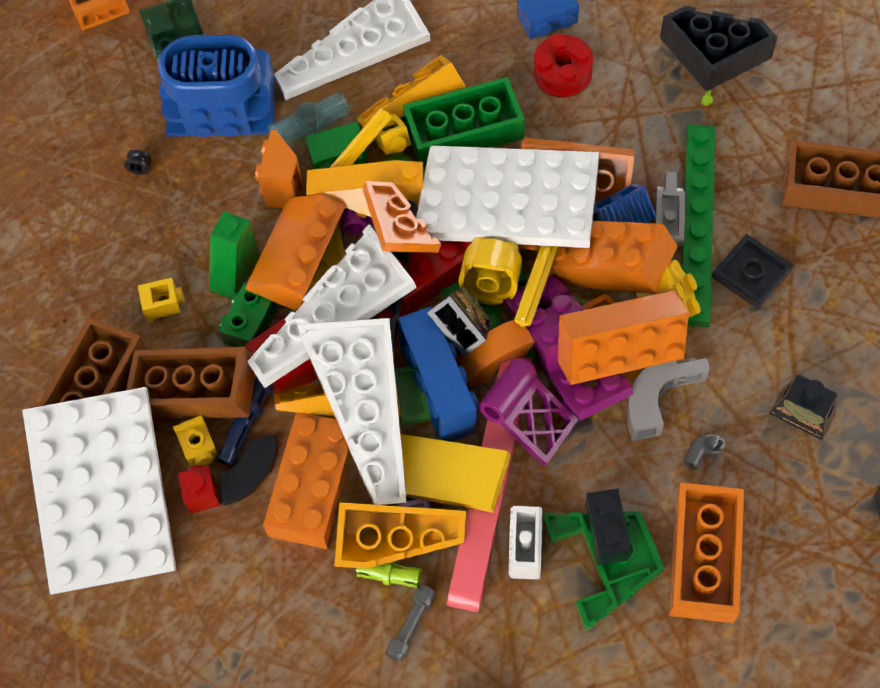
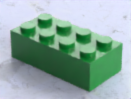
M508 77L402 105L404 124L407 127L418 162H423V167L427 165L431 146L489 148L490 146L496 147L524 139L525 119Z

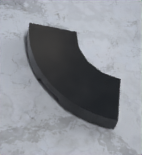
M276 435L246 440L245 452L240 462L232 469L219 474L224 506L241 501L254 493L267 475L271 473L277 457L278 443Z

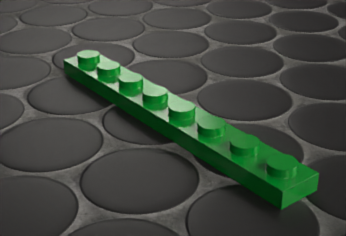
M687 124L685 227L681 268L686 275L690 273L694 277L697 284L694 294L700 306V313L688 319V326L709 327L711 321L715 126Z

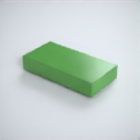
M408 366L394 369L402 426L431 421L426 394L422 393L420 389V396L411 371L418 370L417 366L414 368Z

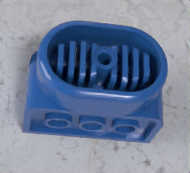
M228 34L184 36L171 42L162 51L158 61V72L161 78L159 91L162 98L161 112L166 120V137H209L217 135L233 137L237 135L270 134L271 129H274L276 81L269 53L261 49H255L249 41L242 37Z

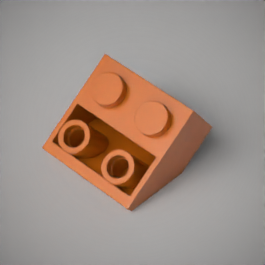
M271 129L268 140L263 142L262 163H258L256 166L255 179L259 180L260 195H263L265 205L267 207L283 209L288 198L302 196L304 184L297 156L278 131Z

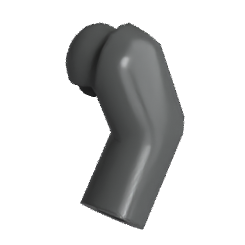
M715 434L694 439L683 464L690 469L696 470L702 457L717 454L725 448V439Z

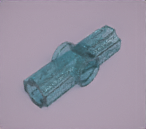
M337 92L316 103H301L297 106L294 114L267 126L269 135L271 129L277 130L284 141L289 144L303 136L321 132L323 126L350 114V108L343 94Z

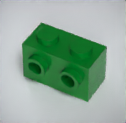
M245 282L240 291H236L233 295L231 309L227 315L222 317L219 323V332L224 344L232 347L246 348L245 345L269 329L279 309L278 303L245 290L247 285Z

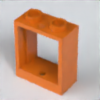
M68 0L82 31L130 13L126 0H90L77 5L76 0Z

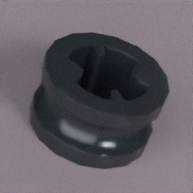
M141 150L128 151V159L124 164L125 168L135 174H147L149 171L148 165L152 161L151 156Z

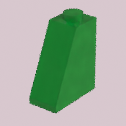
M225 211L222 212L210 234V292L232 299L235 292L240 291L243 283L246 282L260 255L250 220Z

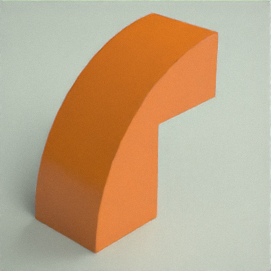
M515 319L490 330L487 340L465 356H462L461 353L455 361L457 366H463L468 378L467 388L491 381L503 361L527 355L535 341L526 326L521 327L515 322Z

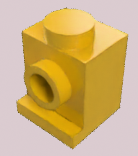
M395 113L391 115V120L384 127L387 128L393 125L394 128L385 132L381 130L375 137L377 147L381 148L386 155L400 153L407 146L412 145L406 125Z
M172 278L138 285L142 311L148 323H153L154 319L181 313L180 305L185 304L181 287L176 288Z
M202 415L173 427L190 467L196 465L207 466L218 455Z

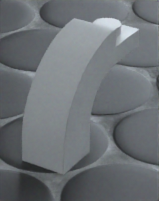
M688 358L677 364V361L646 367L638 375L632 387L633 395L629 397L626 415L631 442L661 436L664 423L658 405L659 398L663 393L674 387L706 381L710 370L707 358L699 360L697 358Z

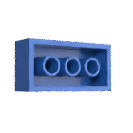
M431 306L398 318L399 346L407 365L412 368L418 367V370L411 371L420 396V389L422 393L426 394L430 420L438 439L452 442L475 434V423L478 421L476 410L479 409V403L475 393H469L466 386L468 378L463 366L458 367L454 359L457 357L454 344L446 340L442 330L427 314L432 309Z

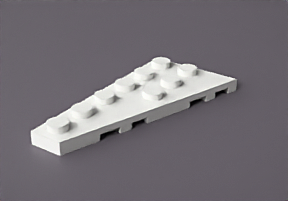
M373 0L364 8L359 7L331 29L329 31L330 35L322 41L318 39L311 45L312 49L303 56L295 57L276 72L274 77L285 100H288L429 42L430 33L410 0Z
M370 225L362 231L364 234L356 244L352 243L346 249V256L338 265H332L302 299L304 303L295 313L291 312L284 319L286 323L277 334L270 335L247 361L265 388L310 359L296 327L297 324L369 320L417 288L413 279L391 251H382L377 233Z
M389 318L297 324L296 327L373 505L407 503Z

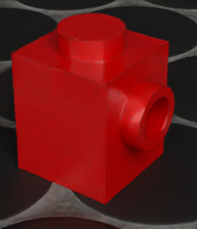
M196 465L187 468L185 472L178 473L183 501L191 514L221 506L215 478L209 466Z

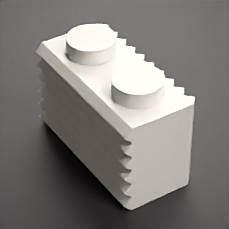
M513 506L510 509L508 575L513 579H540L542 508Z

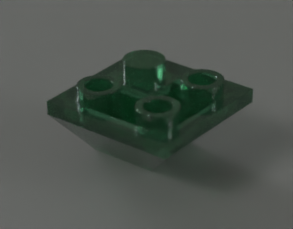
M163 0L138 9L157 62L162 51L174 40L184 36L204 35L192 0Z

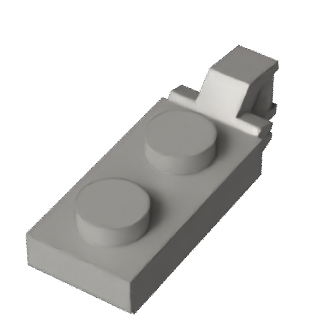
M666 172L663 187H658L656 191L655 223L664 224L678 247H683L685 191H683V188H677V173Z

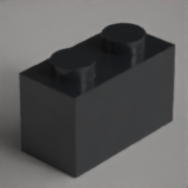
M619 489L587 493L585 510L596 565L628 561L631 546Z

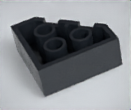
M684 6L663 16L660 39L707 92L772 58L778 37L762 19L750 17L748 21L733 18L734 14L712 10V14L697 12L696 7Z

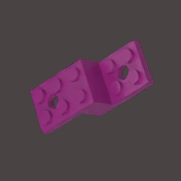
M554 274L548 277L533 322L530 326L526 327L535 341L533 348L537 366L581 421L633 395V390L622 374L570 385L558 363L559 316L582 311L584 308ZM525 288L516 292L512 299L510 297L504 299L505 307L514 318ZM542 305H549L546 309L539 308ZM589 382L598 383L596 386L591 388L588 386H584Z

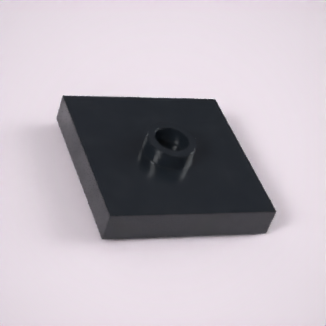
M746 234L712 272V278L759 310L791 273L794 265Z

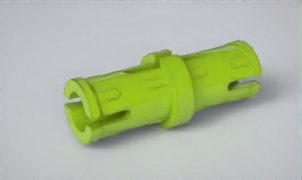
M395 561L367 569L356 568L357 577L382 581L383 585L388 586L393 583L418 589L422 579V568L402 566L396 564Z

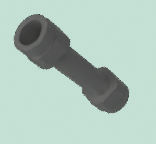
M424 585L419 586L412 598L414 605L397 638L390 640L385 652L386 656L402 663L409 651L407 644L425 609H430L437 595L435 591Z

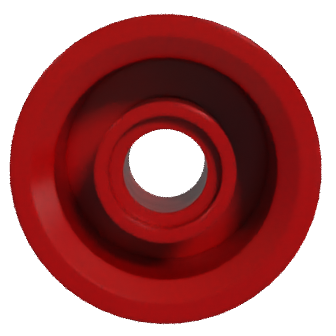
M555 34L545 39L537 47L534 54V79L538 87L551 96L561 98L575 96L584 91L592 79L593 53L585 41L572 35Z

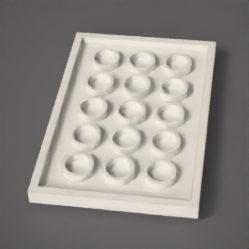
M431 146L416 219L424 221L427 225L426 232L431 238L436 237L442 241L472 242L476 237H485L486 239H497L504 242L511 241L515 244L590 248L599 152Z
M142 387L22 410L50 595L177 571L147 388Z

